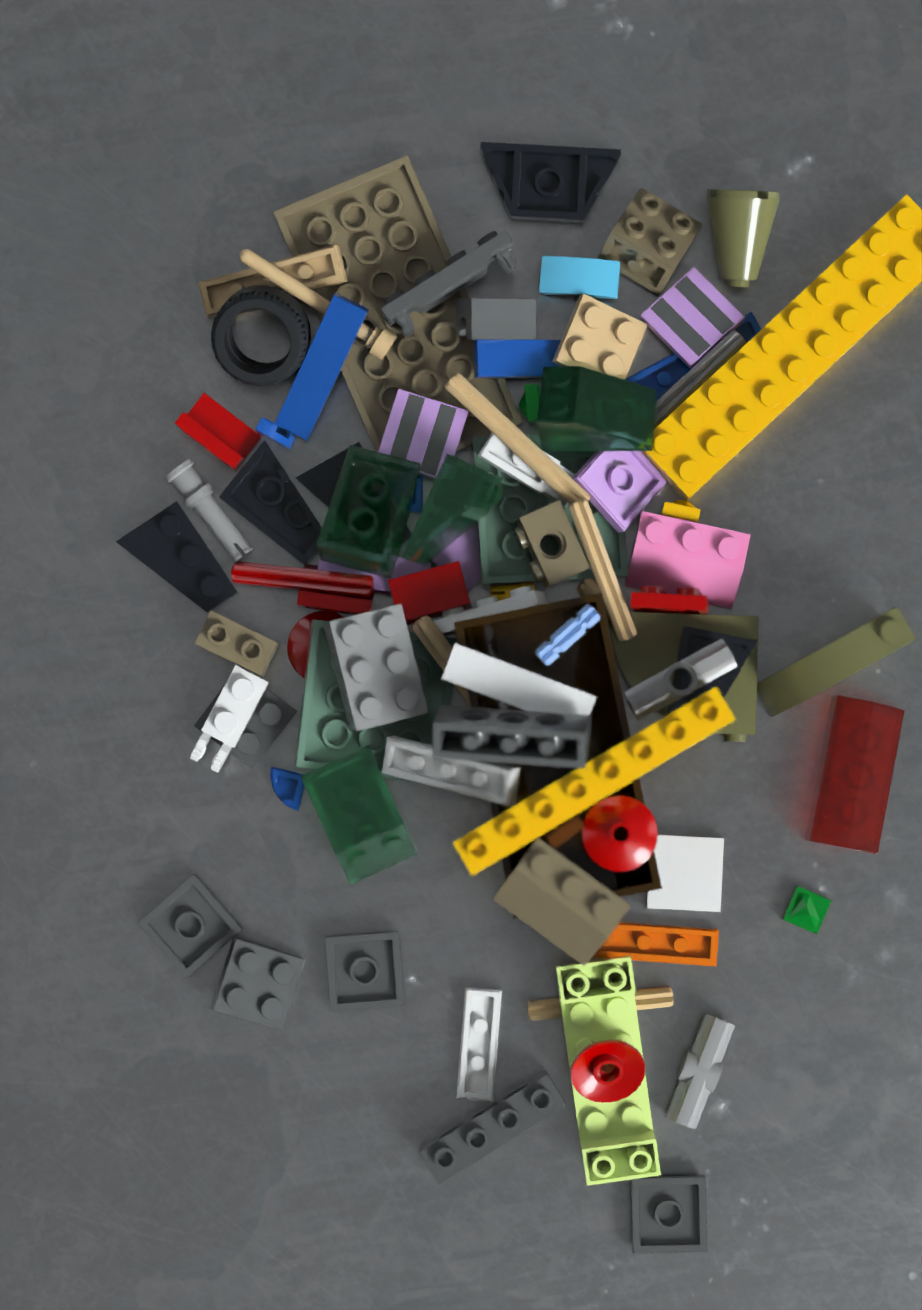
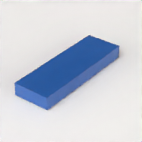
M476 339L473 341L475 378L582 377L552 362L561 340Z

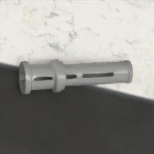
M190 458L173 469L164 479L167 483L172 482L185 499L183 504L186 508H195L233 558L234 563H236L243 556L236 549L235 544H238L246 555L254 548L250 546L212 497L213 487L210 483L205 484L192 467L194 462Z

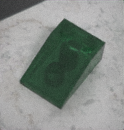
M581 366L543 367L536 422L541 450L544 452L652 451L657 390Z
M349 445L316 544L321 561L391 579L402 547L421 467L420 463Z
M447 454L402 554V558L424 565L428 564L485 516L491 506L495 507L498 504L504 489L501 486L503 478Z
M369 745L301 775L310 799L350 885L418 855Z

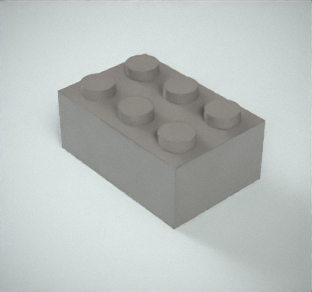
M402 604L323 623L350 731H359L428 713Z

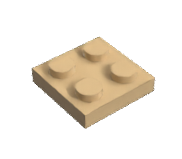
M581 294L575 304L552 362L614 392H619L622 389L648 324L586 294Z

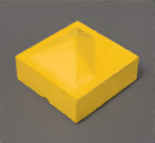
M677 500L671 503L664 502L660 515L698 523L701 509H697L686 500Z

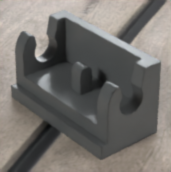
M454 299L458 336L466 335L467 339L536 340V299Z

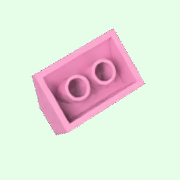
M642 511L638 519L628 566V576L626 577L624 587L640 590V586L663 587L665 594H677L678 588L700 589L702 596H707L709 605L732 609L743 573L751 534Z

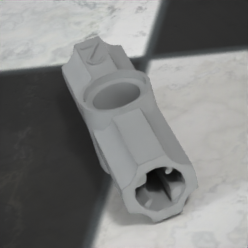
M721 638L623 692V695L633 714L640 721L738 666L729 647ZM680 669L687 672L690 677V684L687 689L677 690L671 685L670 676L674 670Z
M707 1013L704 1014L692 1048L687 1050L677 1076L679 1082L665 1116L667 1119L696 1130L709 1093H713L719 1081L724 1065L722 1059L735 1028L734 1024Z

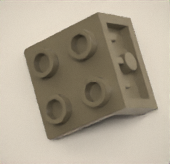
M640 188L611 231L597 259L619 261L622 274L660 296L678 263L701 229L702 224L644 188Z

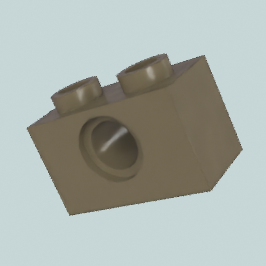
M560 500L524 515L515 521L518 527L513 530L516 540L522 550L528 549L533 562L529 563L531 573L537 583L543 582L545 589L590 568ZM550 536L557 541L558 552L556 555L549 556L543 553L540 548L542 537Z
M211 610L194 643L262 677L265 676L280 645L276 641Z

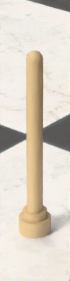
M250 249L240 251L239 259L241 262L325 315L330 304L329 300ZM364 323L357 337L366 342L365 346L370 349L369 353L381 361L397 338L395 334L386 328L382 331L376 327L374 330Z

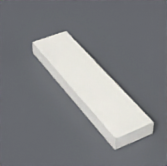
M456 643L441 678L525 711L590 715L596 700V696Z
M389 736L386 738L382 773L505 806H512L516 802L520 768L499 762L433 758L432 745L397 736Z

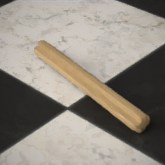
M461 374L453 375L446 383L445 388L568 504L581 499L589 501L590 495Z

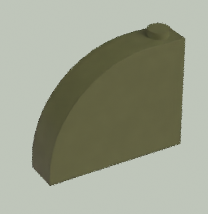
M898 606L759 681L757 683V693L769 715L773 717L911 643L916 638Z
M630 612L637 635L625 641H620L617 638L609 617L608 627L616 666L629 689L676 663L684 626L756 640L757 643L724 698L736 720L713 733L724 734V742H746V735H756L759 616ZM674 671L672 672V674H671V676H670L671 685H672V681H673ZM667 706L656 711L654 714L660 718L665 717Z

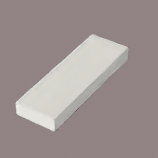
M465 987L456 1099L493 1102L502 990Z

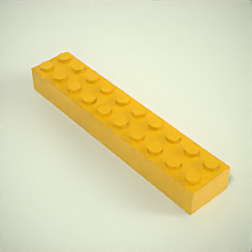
M906 194L638 444L637 447L683 500L688 501L922 282V209Z

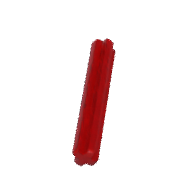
M241 561L234 563L231 568V580L235 583L362 597L371 596L374 590V578L371 575Z

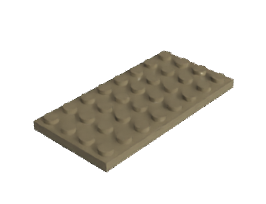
M408 155L273 212L291 256L333 245L339 246L348 282L318 289L315 292L330 302L334 294L338 293L368 308L369 311L363 322L374 330L376 327L382 331L386 328L397 336L382 361L369 353L370 349L365 346V341L356 337L341 369L376 454H378L398 389L468 410L445 388L446 383L457 373L461 374L516 427L523 424L504 378H475L473 341L476 339H467L466 335L458 336L456 330V306H454V299L469 298L465 288L426 313L416 311L410 313L409 315L414 324V333L408 338L402 334V327L397 323L390 326L382 316L381 308L386 305L384 300L400 289L404 293L417 286L415 283L417 278L430 270L438 273L448 266L446 261L452 257ZM315 310L321 323L324 315ZM470 411L456 452L472 446L473 437H485L491 433ZM380 461L388 481L411 472Z

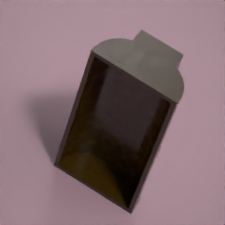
M602 593L454 622L459 645L596 696L590 713V752L587 762L631 737ZM587 604L591 605L600 616L599 621L590 629L587 627L585 633L564 652L560 651L558 653L559 657L550 665H545L537 657L536 649L545 641L548 643L551 640L550 636L570 618L573 617L575 619L577 617L576 613ZM467 689L470 705L473 708L525 711ZM503 763L520 768L515 805L577 769L572 767ZM639 777L603 798L627 796L645 805ZM490 802L493 818L514 806ZM598 802L579 812L575 816H578L582 823H584L585 817L587 816L588 812ZM619 826L614 830L613 835L617 841H624L628 836V832L625 827ZM556 827L545 832L537 838H539L541 841H543L551 847L549 842L546 840V835L552 830H554ZM582 830L554 849L618 897L662 889L654 851L649 859L639 867L629 871L618 872L605 869L591 859L583 844ZM534 840L502 858L505 879L513 871Z

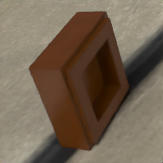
M574 815L546 835V840L555 849L585 826L579 817Z

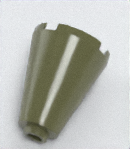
M707 189L706 198L721 279H728L727 286L749 287L750 280H757L780 201V192Z

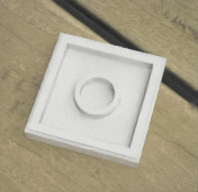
M658 835L654 852L662 889L647 892L646 908L721 912L724 838Z

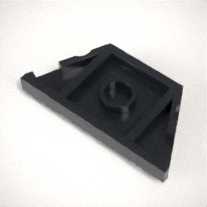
M481 142L480 149L510 219L583 223L621 157V149Z

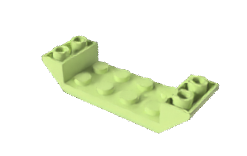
M631 956L588 961L585 966L581 963L556 966L570 1077L571 1066L576 1056L587 1046L599 1041L619 1040L634 1046L643 1057L634 995L636 991ZM646 1075L639 1088L633 1094L622 1100L610 1103L588 1100L581 1096L572 1084L587 1186L661 1175L656 1137L653 1132Z

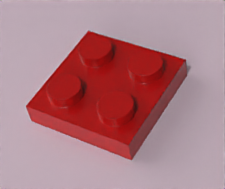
M640 586V592H631L630 607L634 612L709 615V600L707 596H702L700 589L678 588L677 594H665L663 587Z

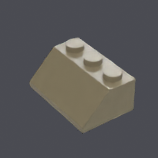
M539 838L534 840L492 898L583 966L587 964L607 940L631 907Z

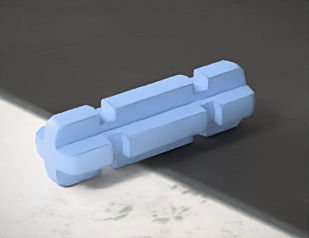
M585 605L576 613L577 617L575 619L573 617L570 618L550 636L551 640L548 643L545 641L536 649L537 657L545 665H550L559 657L558 653L560 651L564 652L585 633L587 627L590 629L599 621L600 616L591 605Z

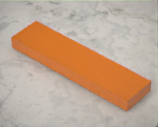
M619 922L611 935L592 957L615 958L630 955L631 960L716 966L719 929Z

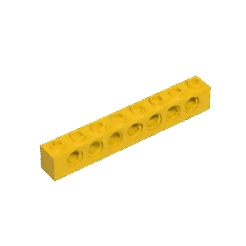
M714 687L586 763L585 768H577L455 840L453 844L473 876L736 719L717 687Z

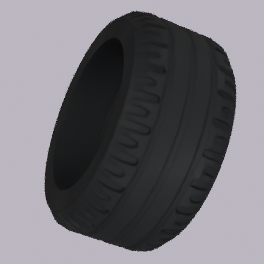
M267 285L250 286L233 294L218 311L212 325L211 344L218 363L221 364V367L231 377L247 385L270 386L289 378L301 365L309 350L311 327L305 310L292 295L282 291V289ZM252 308L265 309L277 315L285 323L290 334L291 346L284 358L275 362L263 363L250 359L240 351L233 338L232 323L241 311Z

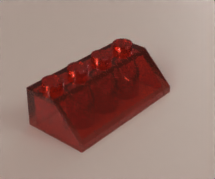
M832 696L805 841L878 854L905 710L846 696Z

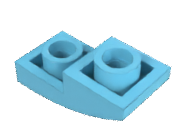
M542 256L539 292L544 295L579 296L586 294L592 298L617 299L620 262L581 257Z

